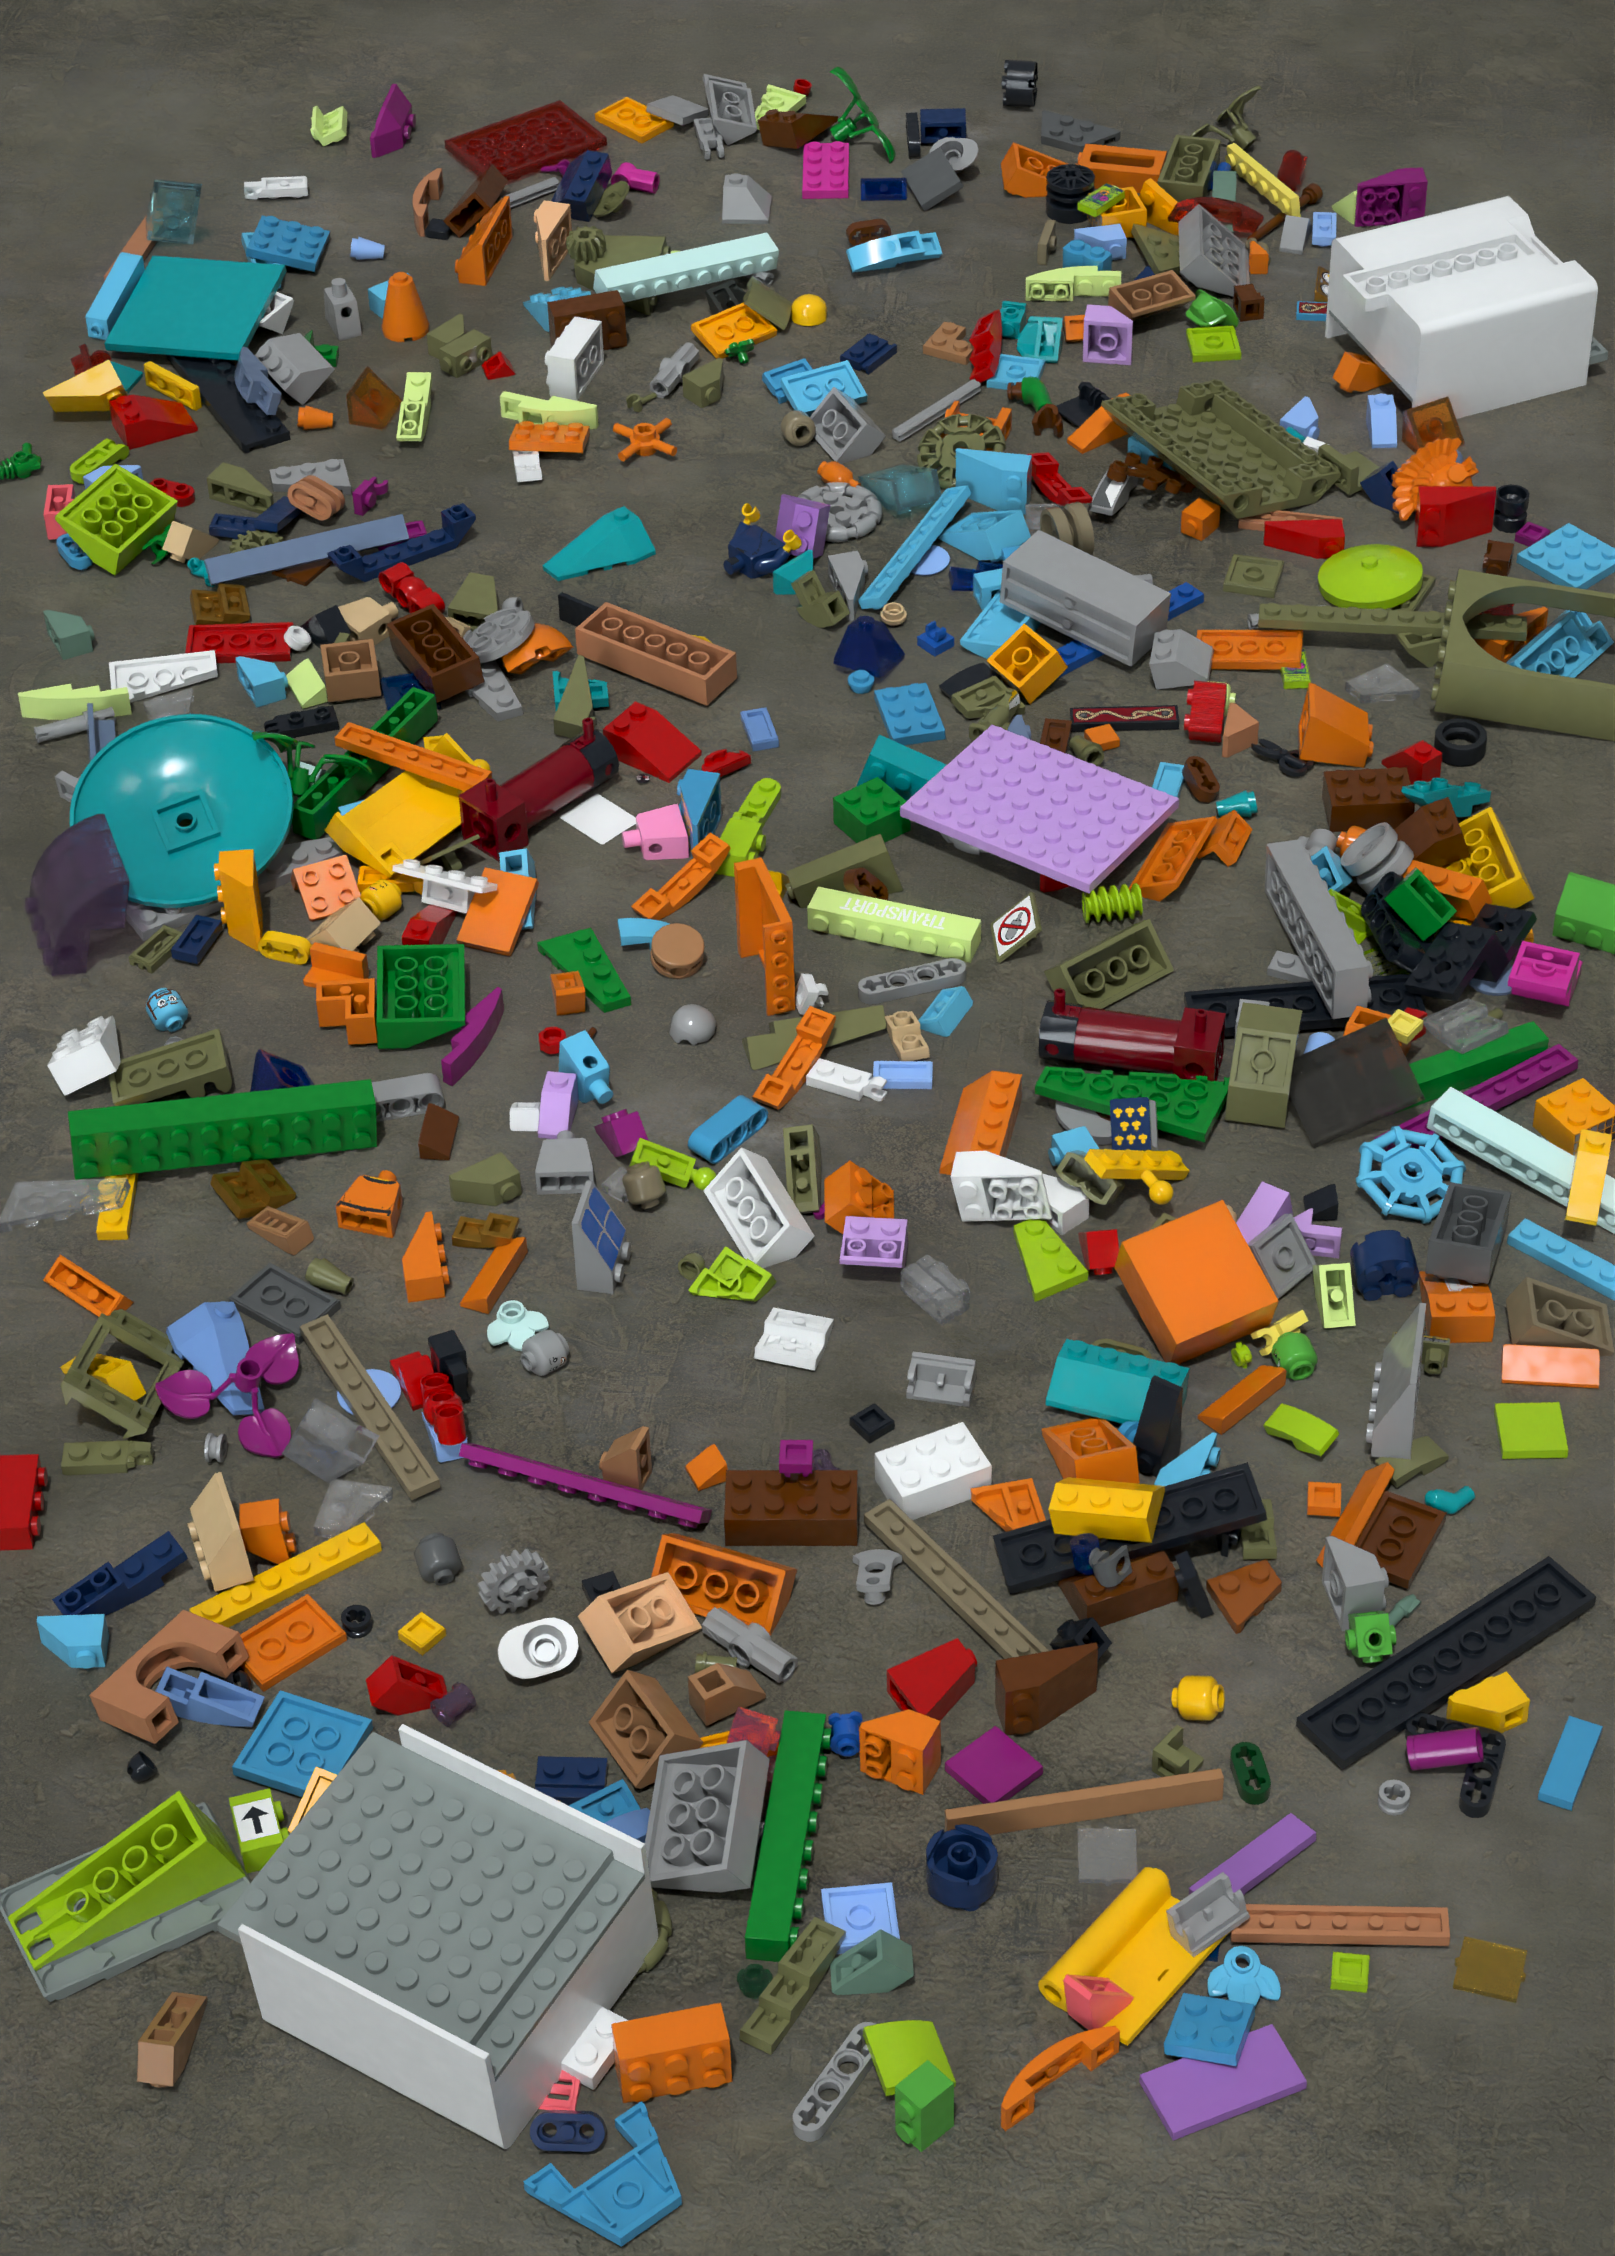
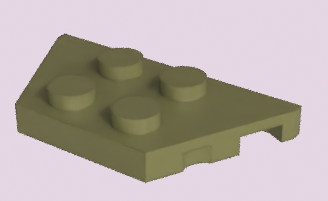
M1133 224L1131 233L1154 274L1173 270L1177 275L1180 274L1179 236Z

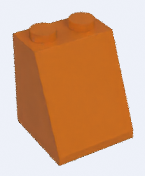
M1309 683L1298 724L1299 759L1364 768L1367 757L1371 758L1374 746L1373 741H1370L1373 726L1368 724V713L1318 685Z

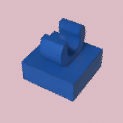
M936 621L925 626L926 632L917 636V645L934 657L954 647V637L946 632L945 627L939 628L936 626Z

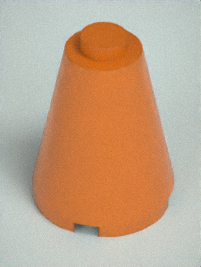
M397 272L389 278L382 319L383 335L395 342H405L404 338L411 337L412 341L419 340L429 332V321L413 278L405 272Z

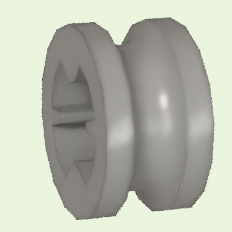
M208 1433L204 1445L205 1461L211 1462L213 1459H217V1462L223 1463L227 1452L226 1434H220L218 1437H215L214 1433Z
M1394 1779L1382 1783L1379 1787V1808L1388 1815L1396 1816L1405 1813L1409 1808L1411 1793L1409 1787L1404 1782ZM1393 1795L1399 1796L1396 1798V1800L1389 1799Z

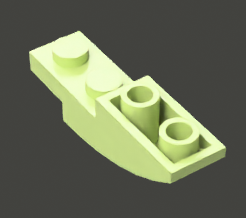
M1075 266L1037 273L1026 277V301H1073V296H1109L1110 287L1121 285V271H1098V266Z
M407 372L404 400L401 401L397 441H422L425 436L431 409V372Z
M503 391L500 395L501 417L518 420L519 423L522 421H531L534 424L556 422L558 425L581 423L583 426H590V429H597L599 426L597 405L553 395L549 400Z

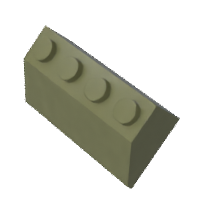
M1150 919L1133 924L1045 970L1044 973L1053 992L1058 988L1066 991L1065 1002L1103 1009L1169 974L1174 969Z

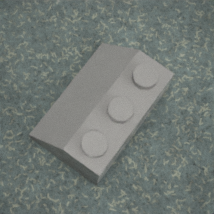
M300 333L270 338L255 354L257 359L268 369V374L301 405L308 401L335 370Z
M835 387L831 389L810 416L816 427L814 438L832 459L840 464L870 456L886 437L853 398Z

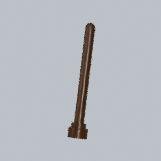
M1311 183L1303 189L1302 195L1299 198L1300 209L1306 204H1315L1323 197V192L1317 184ZM1280 212L1248 236L1247 240L1249 238H1256L1259 241L1284 222L1286 214Z

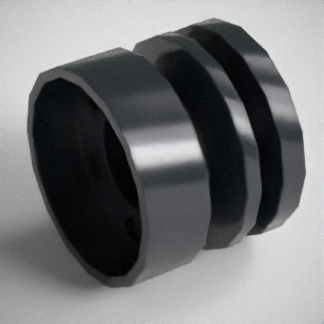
M1076 164L1059 165L1048 171L1046 176L1047 216L1052 220H1056V222L1064 224H1075L1088 220V214L1077 210L1078 202L1088 196V193H1092L1095 190V175L1093 171L1085 166Z

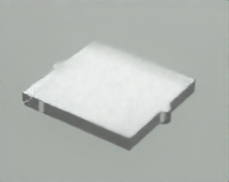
M1104 1826L1103 1829L1078 1828L1079 1883H1105L1106 1886H1111L1112 1883L1129 1884L1138 1875L1136 1829H1110L1109 1826Z

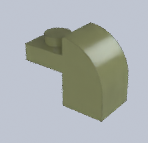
M814 570L806 572L791 583L801 603L796 609L806 622L818 628L835 625L850 614L840 591L825 593Z

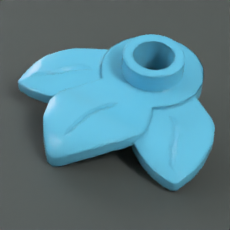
M1236 1946L1230 1949L1225 1955L1223 1964L1213 1969L1207 1980L1209 1997L1227 1995L1228 2000L1254 2004V2006H1256L1260 1996L1267 2000L1278 2001L1281 1994L1280 1983L1275 1972L1271 1968L1260 1964V1959L1256 1952L1246 1946ZM1243 1958L1247 1960L1249 1966L1241 1968L1236 1964V1960Z

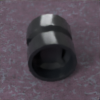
M1514 484L1498 488L1493 525L1496 529L1505 533H1516L1526 524V510L1528 509L1530 494L1526 488Z

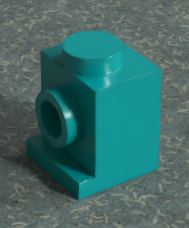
M1003 301L1000 310L1002 337L1018 339V335L1026 325V303Z

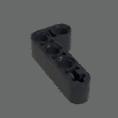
M1390 871L1382 877L1365 898L1361 906V914L1386 959L1412 974L1425 952L1412 929L1384 900L1404 879L1399 874Z

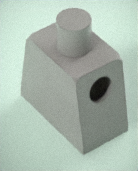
M335 278L331 281L332 287L324 289L325 319L339 341L362 336L356 298L346 284L345 279Z
M564 1130L557 1134V1139H546L543 1141L535 1169L537 1195L582 1193L586 1180L593 1181L594 1183L593 1165L586 1139L575 1138L571 1131Z

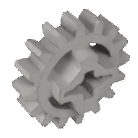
M525 1549L519 1555L517 1550H513L511 1556L501 1555V1562L498 1564L490 1563V1572H483L481 1576L484 1581L478 1583L479 1595L490 1611L497 1609L500 1614H503L509 1608L513 1613L517 1607H528L527 1601L529 1599L537 1600L539 1598L536 1594L538 1591L546 1590L547 1587L544 1582L550 1580V1576L547 1573L549 1568L538 1552L535 1551L531 1554L529 1549Z

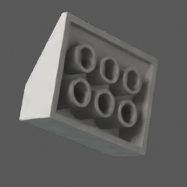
M1198 204L1179 221L1180 275L1185 281H1191L1196 287L1234 296V286L1250 284L1248 249L1244 242Z
M1419 1303L1385 1347L1382 1362H1376L1374 1381H1379V1383L1373 1382L1371 1401L1377 1403L1370 1402L1369 1422H1374V1424L1368 1423L1366 1432V1443H1372V1457L1411 1459L1421 1378L1426 1303Z
M743 1740L659 1755L645 1839L651 1887L720 1893L750 1888L770 1759L749 1741Z

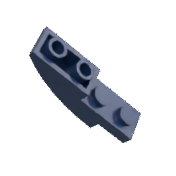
M167 1531L113 1568L108 1561L52 1600L62 1615H107L148 1596L165 1584L161 1577L186 1561L188 1557L172 1534Z

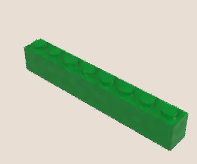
M412 687L370 729L415 744L438 721L435 694ZM348 750L344 755L354 757L371 768L372 774L361 767L334 763L293 803V832L312 840L319 839L325 833L324 830L334 814L340 813L338 807L355 803L392 765Z
M788 1710L784 1712L745 1933L746 1959L779 1962L799 1937V1927H795L796 1919L802 1920L804 1913V1898H800L801 1890L807 1891L809 1882V1869H805L806 1861L812 1862L814 1840H809L810 1833H817L819 1813L815 1812L814 1809L815 1804L821 1805L823 1797V1784L819 1783L820 1777H826L828 1756H823L824 1749H831L832 1729L826 1728V1714Z

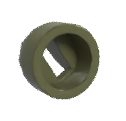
M689 1253L678 1263L680 1274L688 1280H696L705 1268V1261L698 1253Z

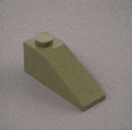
M223 462L207 477L209 499L262 514L274 504L273 494L244 468Z
M578 655L553 719L554 734L573 738L583 732L582 720L584 718L593 719L594 729L597 718L593 717L591 693L585 660L582 655Z
M813 1124L783 1128L787 1192L801 1214L820 1212V1137Z

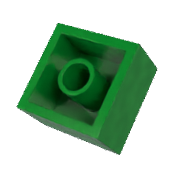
M879 777L833 797L834 824L856 843L881 834L885 843L911 830V820L900 816V807L906 800Z

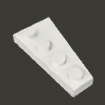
M215 650L109 662L111 690L127 687L130 703L218 677Z

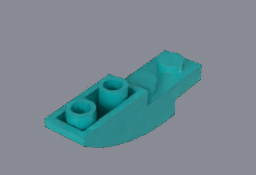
M1432 778L1429 782L1415 781L1413 785L1402 786L1401 791L1407 799L1420 807L1449 797L1456 817L1471 816L1472 806L1490 802L1491 791L1482 789L1478 783L1465 782L1464 786L1448 784V780L1444 778Z

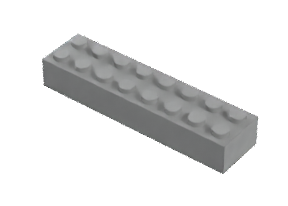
M1300 839L1267 844L1265 893L1332 1019L1351 1017L1356 1006L1367 1008V1002H1371L1369 978L1373 976L1372 964L1364 957L1361 944H1357L1353 929L1348 928L1344 913L1339 912L1335 897L1329 894L1326 881H1322L1318 866L1313 865L1308 849L1305 850Z

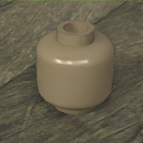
M794 410L788 412L783 417L781 432L791 444L804 446L813 440L816 427L814 421L805 412Z
M648 1161L628 1167L622 1182L629 1202L634 1205L641 1204L642 1209L658 1205V1198L662 1197L666 1192L659 1168L655 1165H650Z

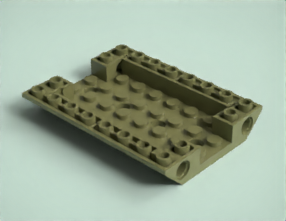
M1218 379L1181 386L1176 404H1169L1164 407L1156 408V405L1146 395L1141 393H1135L1126 397H1114L1101 403L1104 410L1120 428L1136 438L1156 456L1237 519L1316 503L1341 476V472L1333 467L1331 462L1319 457L1315 450L1308 448L1299 438L1292 436L1284 427L1275 423L1268 415L1263 414L1252 403L1247 402L1239 393L1231 390L1223 381Z

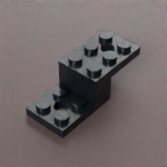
M1485 903L1471 926L1446 922L1404 984L1409 993L1457 1002L1472 978L1496 983L1537 921L1535 913Z

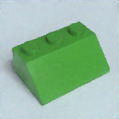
M1570 872L1555 913L1552 936L1615 954V885Z

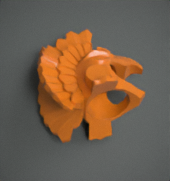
M1459 438L1436 439L1433 442H1428L1425 447L1419 448L1416 454L1411 455L1410 459H1407L1401 465V468L1397 469L1395 474H1392V486L1396 488L1392 494V497L1396 499L1393 503V509L1399 511L1400 521H1407L1412 512L1416 511L1418 486H1473L1471 477L1479 473L1476 468V463L1472 461L1470 456L1462 463L1456 462L1458 457L1456 450L1462 443Z

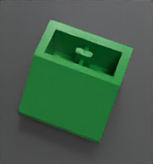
M1416 867L1384 898L1422 941L1440 929L1457 912Z

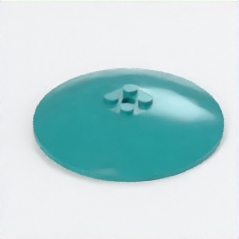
M203 714L172 715L135 726L102 748L89 762L77 782L71 800L69 822L77 854L88 872L101 885L116 895L135 903L160 908H181L218 900L217 885H221V881H215L214 864L219 863L220 851L254 849L258 877L277 856L287 838L292 823L294 804L290 778L281 758L265 739L261 738L254 741L251 736L254 731L217 716ZM184 819L193 820L192 824L187 827L179 826V823Z

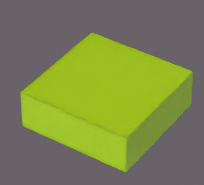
M1333 1952L1330 1989L1367 1993L1370 1955Z

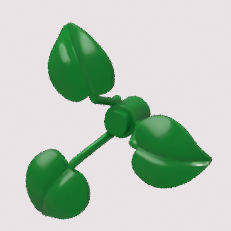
M841 67L833 68L830 73L841 79L853 94L854 99L843 115L837 119L838 123L830 128L832 135L837 141L844 142L849 137L852 139L857 135L873 131L882 142L887 152L889 163H891L896 152L888 137L877 128L879 122L876 116L869 110L868 105L861 98L858 88L850 75ZM856 103L863 113L854 120L850 117L846 119ZM866 116L872 125L855 131L857 129L855 123Z
M252 732L251 736L254 741L263 738L274 743L280 753L287 751L288 775L293 796L301 797L309 789V784L315 783L318 772L327 763L361 767L372 774L369 766L354 757L340 754H324L312 774L308 775L309 769L300 767L301 749H315V745L304 741H297L279 733ZM292 750H296L294 767L292 760Z

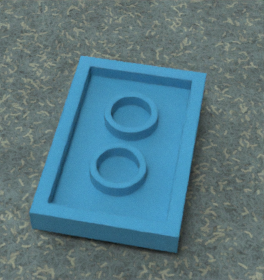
M914 683L907 686L874 690V699L889 739L902 745L945 739V728L927 683Z

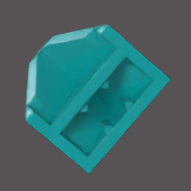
M1030 316L1027 321L1028 323L1018 335L1017 351L1022 357L1044 359L1045 363H1058L1062 350L1063 318Z

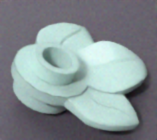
M510 1300L500 1306L497 1312V1319L489 1324L487 1338L492 1346L508 1342L509 1346L514 1350L522 1351L523 1342L535 1335V1332L549 1328V1324L542 1313L527 1311L521 1302Z

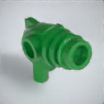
M24 443L22 451L16 452L13 457H10V460L6 458L0 462V479L4 480V477L6 479H14L15 475L19 478H27L31 476L32 471L41 468L42 458L32 454V445L30 443Z

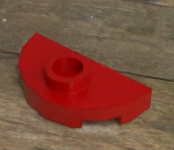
M727 749L718 750L705 757L702 771L720 773V777L750 764L751 755L739 750V753L727 752Z

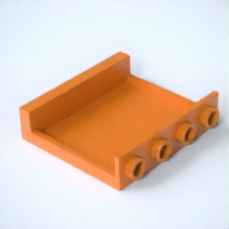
M762 857L734 863L738 953L741 958L759 955L765 968L767 1016L795 1010L792 919Z

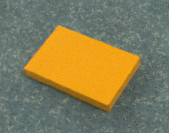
M625 97L595 113V121L640 143H644L674 127V122L648 113L646 111L647 106L629 97Z
M744 302L691 324V331L716 359L728 357L724 350L729 348V345L733 342L738 344L740 341L753 339L756 345L777 336V329L768 319L745 305Z

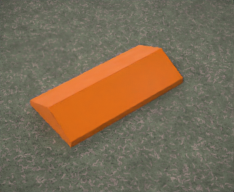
M1216 816L1167 823L1130 885L1129 890L1131 891L1132 885L1137 883L1140 886L1143 898L1159 902L1176 890L1218 821Z

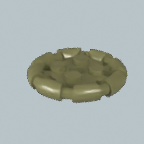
M969 413L968 416H961L960 414L948 416L938 421L933 429L929 428L923 435L918 446V451L920 452L917 455L918 467L925 478H929L934 486L944 490L956 487V478H954L956 474V449L965 447L971 450L987 451L986 448H992L993 452H1003L1006 449V441L1002 431L998 426L992 425L990 419L981 415ZM942 433L948 434L943 439L940 437ZM939 466L942 467V468H941L940 470H938V471L935 470V469L938 468Z

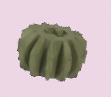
M585 225L583 228L577 227L576 231H569V236L566 237L568 254L571 259H576L577 262L585 261L587 263L590 260L596 261V258L603 257V252L606 251V239L602 229H597L596 226L587 227Z

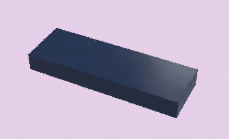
M283 496L254 519V528L277 533L303 511L293 506L288 497Z

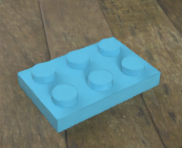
M848 360L783 377L780 381V386L793 409L803 411L809 417L833 387L853 398L857 404L867 402L868 395Z

